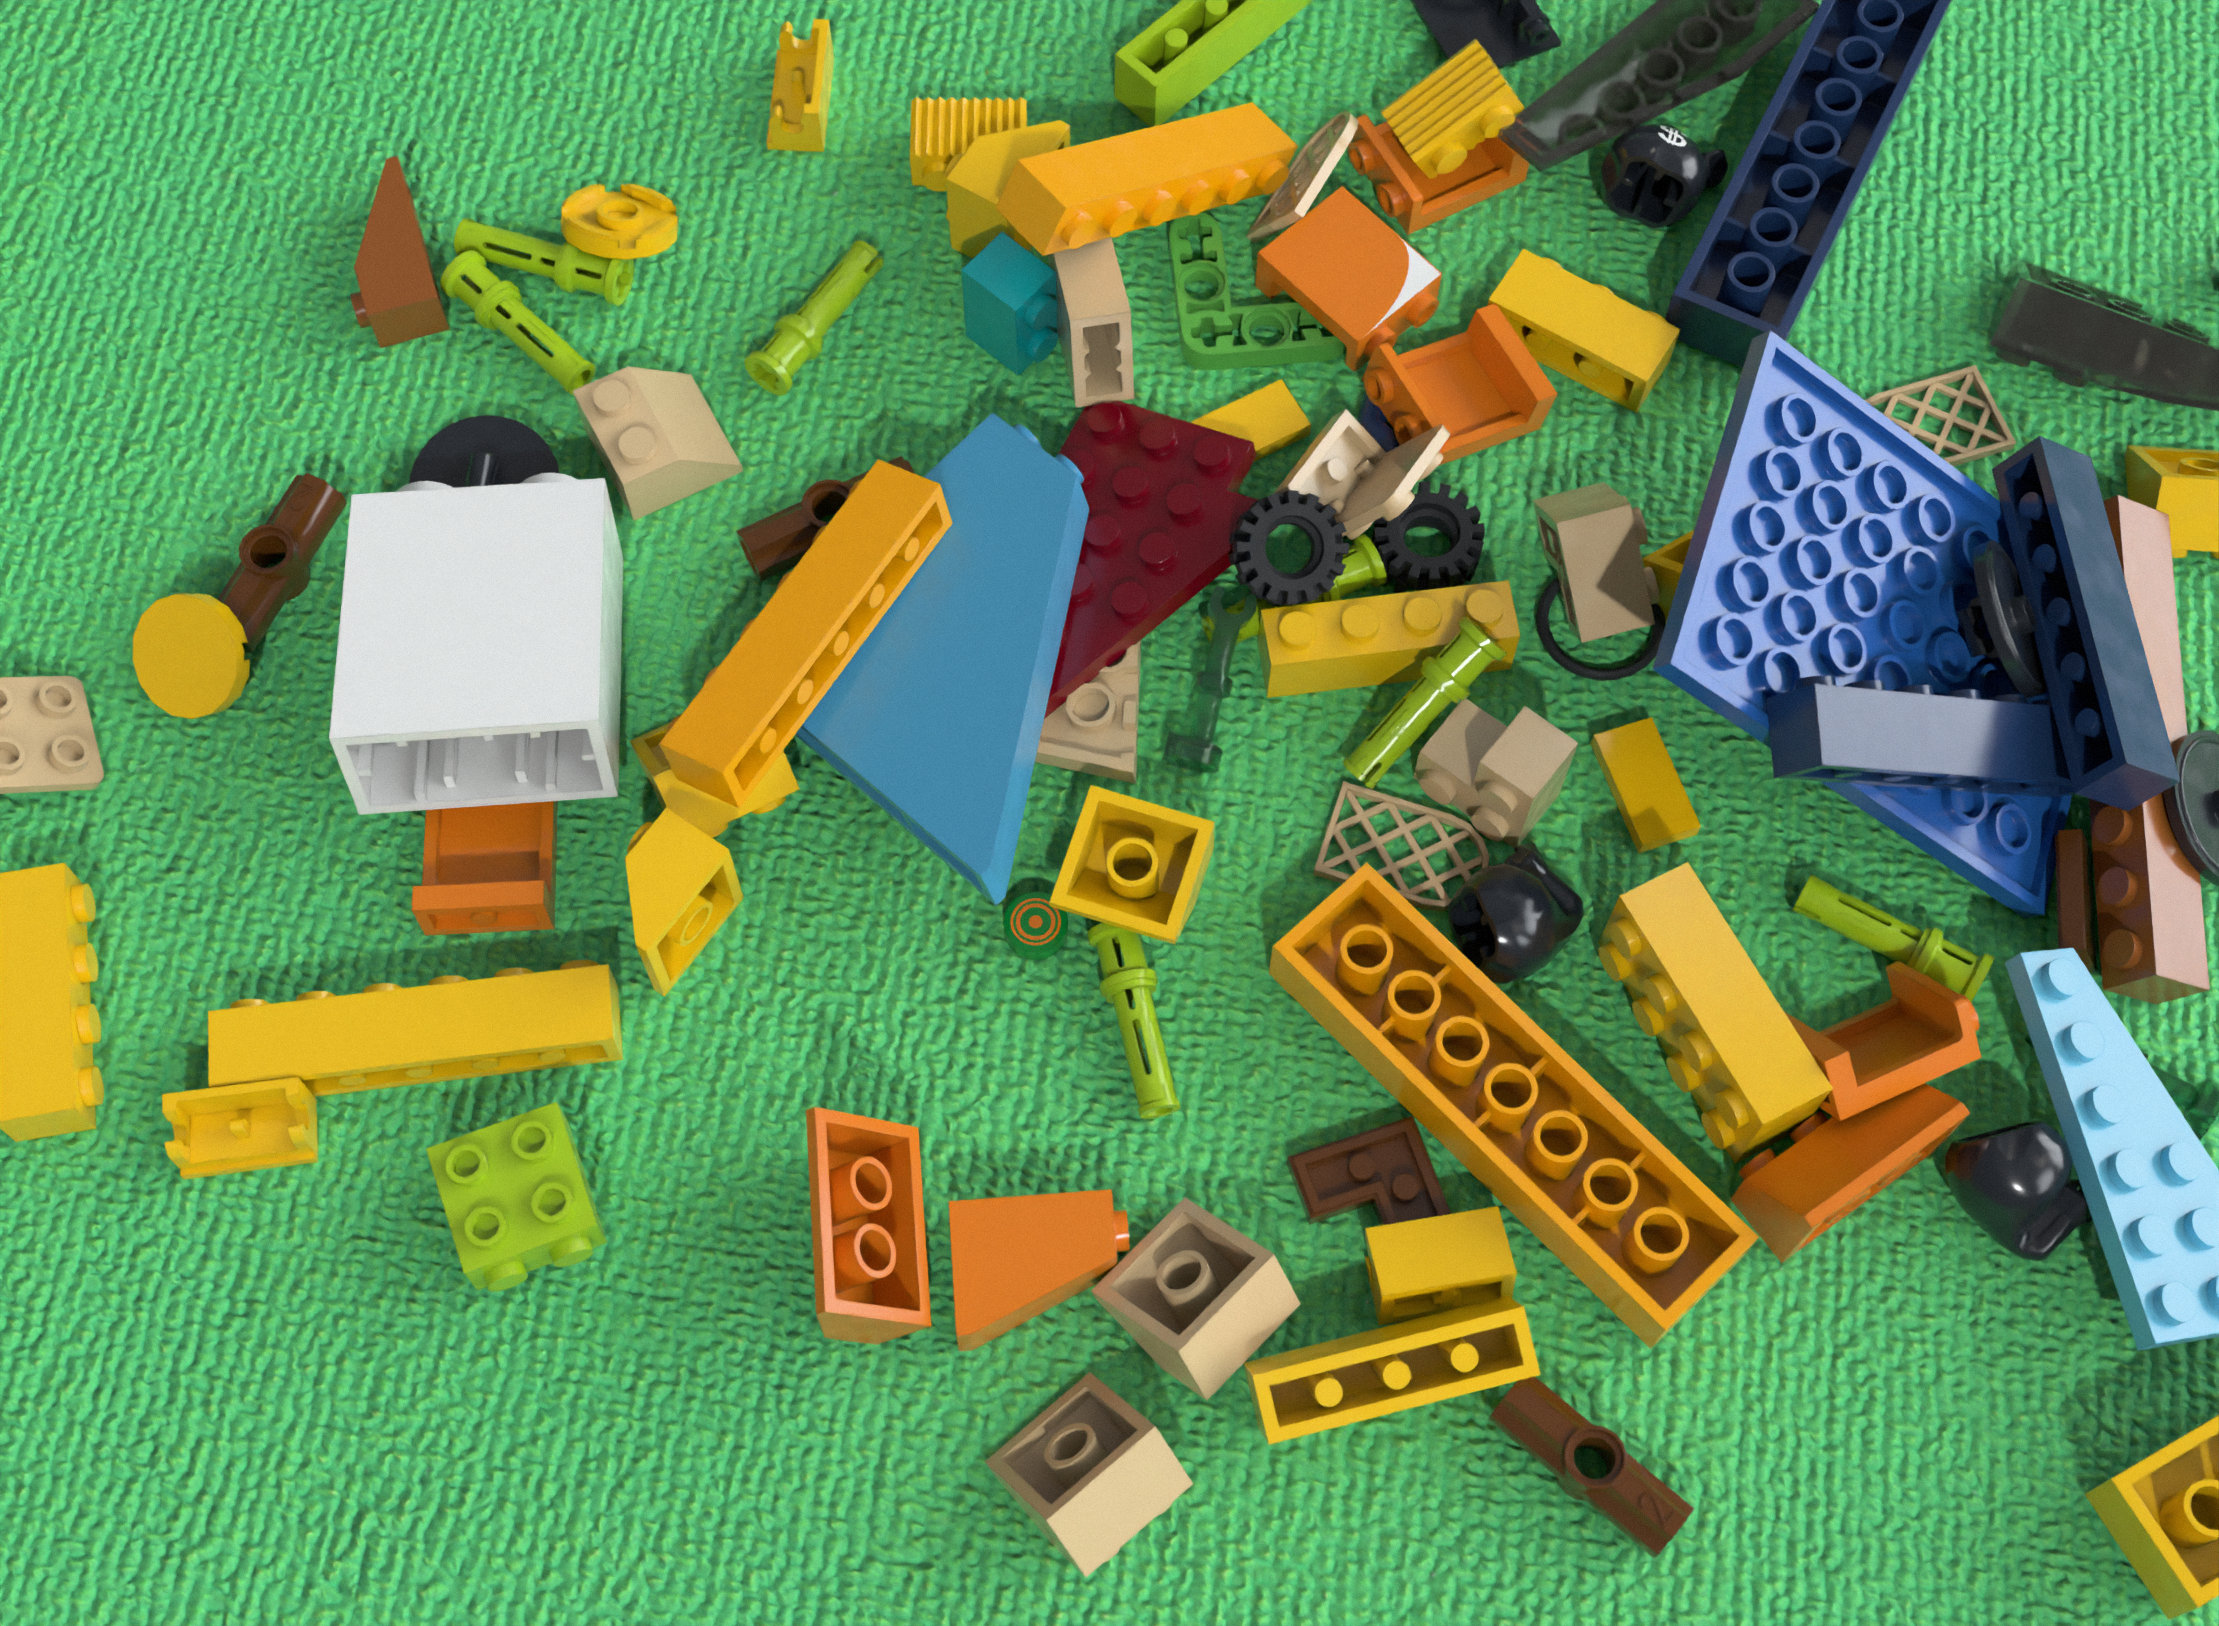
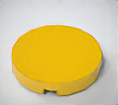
M626 183V185L621 184L620 192H605V185L594 184L576 190L563 201L561 232L568 243L589 254L614 259L644 258L666 251L677 241L678 216H676V206L673 202L654 189Z
M200 593L173 594L156 600L141 615L133 635L132 661L141 687L155 705L170 715L196 719L227 710L241 696L250 673V659L244 660L242 643H248L244 628L231 609L211 595Z

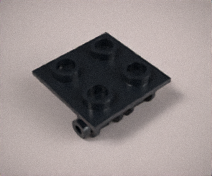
M1411 0L1447 60L1474 39H1477L1498 69L1557 48L1562 44L1550 24L1549 17L1546 13L1542 12L1535 0Z

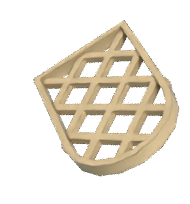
M1348 111L1338 113L1327 121L1303 146L1289 166L1287 179L1279 189L1273 192L1247 233L1246 237L1250 241L1256 243L1305 216L1357 130L1358 120Z
M1976 365L1880 392L1865 400L1872 406L1889 401L1885 412L1882 414L1913 437L1915 436L1934 444L1933 452L1939 455L1942 448L1956 453L1957 455L1944 458L1952 466L2011 450L2016 444ZM1965 379L1960 391L1946 386V384ZM1971 383H1973L1980 399L1967 394ZM1927 390L1922 402L1908 397V395ZM1935 391L1955 399L1950 414L1929 405ZM1897 402L1918 411L1912 425L1891 416ZM1962 402L1983 411L1977 425L1956 417ZM1924 414L1945 422L1940 436L1918 428ZM1989 416L1998 434L1984 428ZM1952 425L1973 434L1967 448L1946 440ZM1980 437L1995 443L1975 449Z
M1343 781L1331 820L1326 826V835L1313 875L1343 884L1352 875L1333 870L1332 868L1348 862L1355 873L1361 867L1356 857L1376 849L1385 865L1384 868L1377 872L1383 878L1391 875L1399 889L1397 891L1412 906L1422 909L1446 911L1452 899H1449L1441 884L1461 875L1464 882H1467L1471 878L1470 870L1481 866V869L1488 867L1489 854L1483 838L1466 821L1443 811ZM1346 797L1356 815L1337 823ZM1356 797L1379 804L1363 811ZM1388 810L1398 828L1378 837L1369 818ZM1398 810L1421 817L1406 824ZM1361 823L1370 841L1350 849L1341 831ZM1430 823L1440 842L1421 850L1411 832ZM1441 823L1450 825L1461 832L1448 837ZM1333 836L1343 854L1324 862ZM1403 836L1413 854L1393 863L1384 844ZM1469 838L1476 845L1479 857L1464 863L1454 845ZM1446 849L1456 867L1436 876L1426 858ZM1418 862L1428 880L1408 889L1399 870ZM1433 888L1440 900L1426 899L1417 895Z

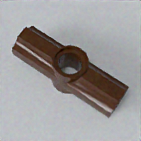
M902 456L887 462L915 474L908 460H904ZM869 471L845 482L830 479L816 482L807 489L801 502L737 530L738 541L755 576L762 582L796 566L812 546L813 539L819 529L829 524V522H823L821 519L828 515H835L847 500L853 485L863 479Z
M309 473L303 476L296 475L266 524L250 530L243 537L239 546L241 563L217 599L231 609L243 626L248 643H242L244 653H253L285 601L299 596L307 588L310 581V568L308 565L347 504L342 493L331 487L325 480ZM284 558L280 564L266 568L270 562Z
M1535 1376L1517 1381L1488 1418L1490 1422L1553 1473L1557 1484L1565 1494L1576 1500L1586 1501L1653 1558L1660 1554L1694 1510L1691 1505L1626 1452L1621 1439L1613 1431L1602 1426L1593 1425ZM1588 1448L1599 1453L1606 1465L1605 1478L1598 1480L1589 1479L1582 1475L1576 1468L1574 1451Z

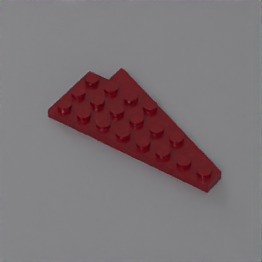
M1118 400L1085 406L1058 453L1071 460L1083 475L1084 481L1081 483V487L1089 506V514L1044 719L1064 704L1071 693L1084 683H1089L1100 674L1099 671L1110 666L1130 646L1138 643L1231 566L1229 554L1233 553V544H1229L1231 533L1235 532L1238 526L1235 522L1242 513L1250 508L1251 504L1257 501V499L1237 493L1257 457L1252 441Z

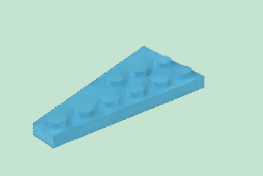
M2074 948L2019 953L2006 961L2005 965L2137 1350L2219 1337L2218 1168Z

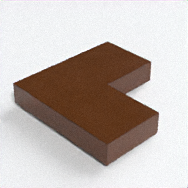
M1413 1116L1287 1158L1286 1164L1309 1225L1371 1204L1380 1226L1451 1214Z

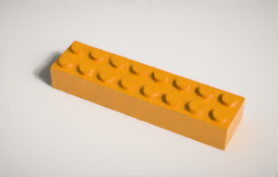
M1367 862L1273 945L1269 974L1650 1349L1743 1258L1759 1238L1748 1225Z

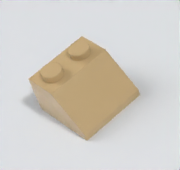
M628 366L573 390L584 429L634 521L743 472L739 459L691 374Z
M1187 1198L1178 1203L1091 1290L1096 1300L1164 1371L1205 1400H1208L1301 1304L1276 1256L1272 1252Z
M1091 1372L985 1461L991 1472L1051 1544L1085 1577L1089 1576L1102 1563L1113 1558L1127 1541L1156 1516L1164 1513L1175 1499L1193 1485V1482L1156 1426Z

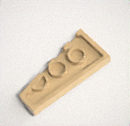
M1141 640L1135 645H1131L1110 666L1099 671L1100 674L1089 683H1084L1071 693L1064 704L1044 719L1035 762L1136 784Z

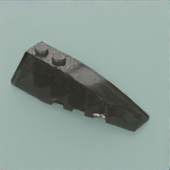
M1658 0L1517 115L1514 123L1501 128L1498 138L1541 173L1740 77L1817 12L1820 4L1814 0Z
M2017 257L2013 258L1987 332L1989 344L1997 347L1995 352L1997 357L2021 367H2029L2031 360L2052 367L2054 369L2051 375L2054 378L2078 388H2085L2088 381L2103 387L2165 403L2219 411V348L2208 344L2211 337L2197 330V326L2176 317L2173 320H2165L2163 325L2152 321L2153 316L2150 313L2142 310L2143 304Z

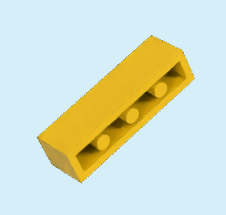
M1509 580L1261 609L1257 644L1267 698L1419 680L1423 675L1420 671L1423 667L1422 662L1427 656L1436 657L1461 630L1458 622L1464 616H1467L1480 626L1507 652V655L1501 661L1493 659L1482 672L1511 669L1521 635Z
M65 863L0 873V1129L15 1142L96 1129L95 1106L102 1105L104 1101L103 1079L99 1068L93 1065V1043L100 1042L101 1022L97 1008L94 1004H91L90 982H95L98 979V961L94 947L91 943H88L87 922L94 921L96 916L95 900L89 884L82 883Z
M1508 1296L1243 1363L1259 1431L1269 1445L1541 1375L1524 1306Z

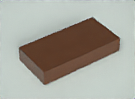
M2082 829L2059 830L2058 835H2055L2058 948H2074L2089 973L2097 972L2093 853Z

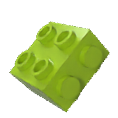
M557 1102L426 1148L463 1272L477 1290L485 1287L489 1291H501L512 1288L524 1282L528 1278L527 1272L551 1263L555 1267L577 1264L589 1258L594 1253V1247L608 1243L569 1123Z

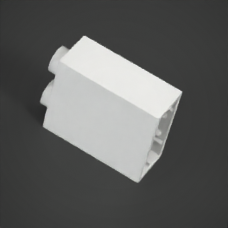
M541 473L525 479L520 484L453 488L434 481H418L409 483L396 492L351 495L329 740L359 815L618 797L623 555L605 478L577 480L560 473Z

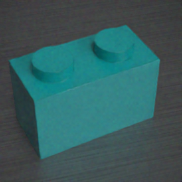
M1001 232L961 269L966 336L1019 376L1034 361L1039 363L1046 359L1058 341L1056 272L1005 233Z

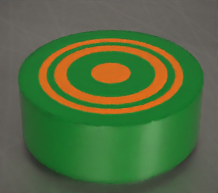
M1043 892L1022 894L1015 898L1005 911L1003 925L1006 942L1016 954L1030 960L1046 959L1056 954L1066 942L1068 936V916L1066 911L1050 907L1049 901L1052 896Z

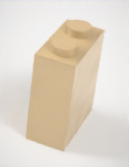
M1112 237L1084 244L1077 249L1070 248L1049 254L1048 265L1056 272L1057 333L1075 408L1116 400L1134 399L1131 310Z

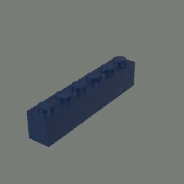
M2038 436L1994 467L1992 472L2023 594L2028 597L2036 616L2038 629L2033 633L2074 793L2129 811L2181 781L2092 459L2073 449Z
M1827 675L1797 679L1794 681V690L1767 698L1774 778L2052 798L2075 794L2050 699L2028 704L2027 697L2022 694H2004L1985 700L1981 699L1980 691L1975 689L1955 690L1934 695L1933 686L1911 685L1888 691L1885 690V682L1880 680L1858 681L1844 686H1836L1835 677Z

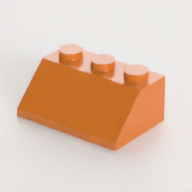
M1924 1083L1842 1121L1835 1117L1828 1120L1822 1112H1818L1790 1134L1795 1144L1776 1156L1769 1148L1747 1163L1738 1172L1744 1181L1730 1200L1779 1261L1783 1263L1934 1153L1965 1120L1970 1111L1961 1101Z
M812 1107L806 1110L816 1316L824 1338L878 1345L931 1327L918 1127L820 1107Z

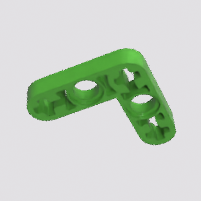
M1204 212L1194 216L1188 215L1174 219L1170 226L1168 252L1181 351L1184 359L1191 366L1200 370H1222L1319 362L1336 359L1345 353L1346 346L1336 336L1322 337L1320 329H1317V324L1321 323L1297 302L1232 307L1222 232L1219 223L1211 215ZM1198 235L1199 241L1202 243L1201 260L1192 261L1191 243L1187 236ZM1201 280L1213 284L1217 289V293L1210 299L1197 300L1190 297L1185 289L1190 283ZM1270 325L1277 328L1283 337L1276 344L1262 345L1255 342L1250 333L1258 326ZM1294 325H1299L1298 335H1301L1300 341H1292ZM1236 329L1241 330L1239 346H1234V335H1232V331ZM1211 333L1213 341H1216L1215 346L1205 347L1200 334Z

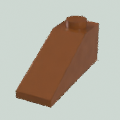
M398 156L386 158L354 266L360 291L350 294L360 328L371 326L380 348L450 330L411 191Z

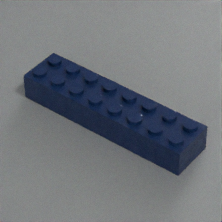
M1822 0L1672 295L1665 320L1669 324L1681 329L1677 341L1741 368L1744 367L1752 338L1771 330L1788 342L1933 45L1951 0Z

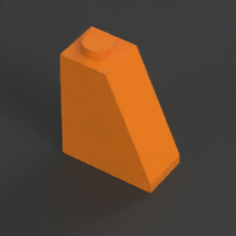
M1112 1189L948 1201L955 1327L959 1351H973L1099 1283L1117 1265V1252L1129 1251L1127 1210L1114 1211Z

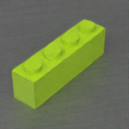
M1181 0L1115 53L1114 97L1150 127L1161 125L1306 7L1312 0Z

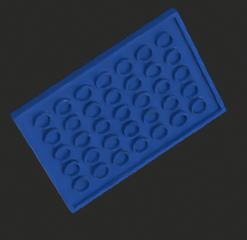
M1769 330L1752 338L1652 670L1770 749L1767 698L1794 690V681L1804 677L1834 676L1836 686H1844L1858 681L1880 680L1885 682V690L1888 691L1911 685L1933 686L1934 695L1955 690L1975 689L1980 691L1981 699L1985 700L1998 695L2021 694L2006 672L2000 657L1990 658L1984 654L1976 657L1971 656L1956 613L1967 608L1970 601L1978 597L1973 566L1974 550L1977 545L1991 540L1996 541L2005 550L2016 567L2000 501L1774 332ZM1982 615L1979 620V629L1983 635L1991 638L1984 615ZM2048 688L2044 694L2027 698V703L2032 704L2036 701L2050 699ZM1820 781L2021 917L2030 918L2045 914L2056 867L2055 835H2058L2059 830H2064L2072 795L2052 798Z

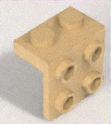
M1345 409L1328 421L1274 493L1295 490L1299 491V494L1306 495L1311 493L1320 497L1318 502L1322 505L1330 504L1336 511L1333 517L1337 523L1343 521L1347 532L1342 533V537L1346 535L1350 540L1355 539L1366 531L1375 520L1383 517L1386 521H1391L1412 503L1415 495L1410 490L1417 481L1428 476L1441 463L1443 455L1439 450L1449 438L1450 432L1442 424H1439L1386 453L1352 414Z
M73 676L0 677V794L93 790L97 788L104 777V771L81 681Z

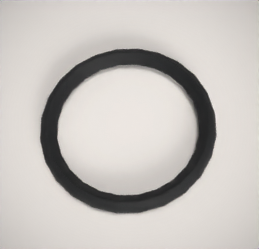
M1558 576L1545 588L1537 606V632L1545 650L1555 662L1567 671L1583 678L1598 681L1618 680L1632 676L1644 669L1656 657L1666 625L1665 615L1657 603L1651 605L1655 624L1653 625L1652 638L1647 648L1636 659L1627 664L1614 668H1597L1584 665L1572 659L1555 642L1549 625V611L1555 596L1561 590Z

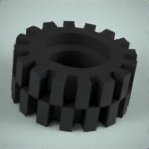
M1419 482L1417 494H1414V500L1399 516L1391 521H1386L1383 517L1375 520L1371 541L1375 545L1385 567L1387 581L1384 585L1386 586L1393 579L1396 580L1394 593H1404L1408 587L1421 591L1464 586L1465 580L1469 582L1472 580L1484 544L1485 527L1484 523H1479L1481 513L1476 505L1466 510L1469 497L1460 491L1455 499L1449 497L1451 486L1441 483L1439 493L1430 492V482ZM1431 527L1441 531L1448 537L1450 549L1444 555L1437 557L1421 556L1406 547L1404 535L1412 528Z
M1288 490L1257 500L1249 506L1250 508L1239 516L1235 522L1238 526L1235 532H1232L1230 535L1229 544H1233V553L1229 554L1230 565L1235 564L1238 574L1235 575L1240 585L1245 584L1250 589V595L1256 599L1262 598L1267 600V604L1291 606L1318 599L1319 595L1328 592L1335 585L1333 581L1337 576L1343 574L1346 567L1345 564H1342L1343 555L1349 554V543H1343L1342 533L1347 531L1343 521L1337 523L1333 517L1336 511L1330 504L1322 505L1318 502L1320 497L1311 493L1304 495L1299 494V491ZM1290 524L1297 526L1306 533L1310 540L1311 555L1309 561L1296 573H1283L1275 569L1267 559L1265 552L1267 537L1279 525Z

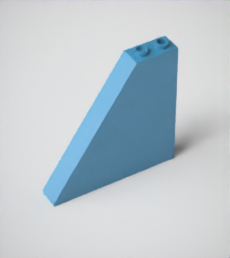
M992 412L924 476V478L941 485L952 525L799 728L795 736L997 906L1006 897L1088 519L1089 506L1081 487V483L1084 481L1083 475L1071 460L1062 454H1058L1054 458L1042 449L1039 441L1026 427L1019 423L1012 427Z

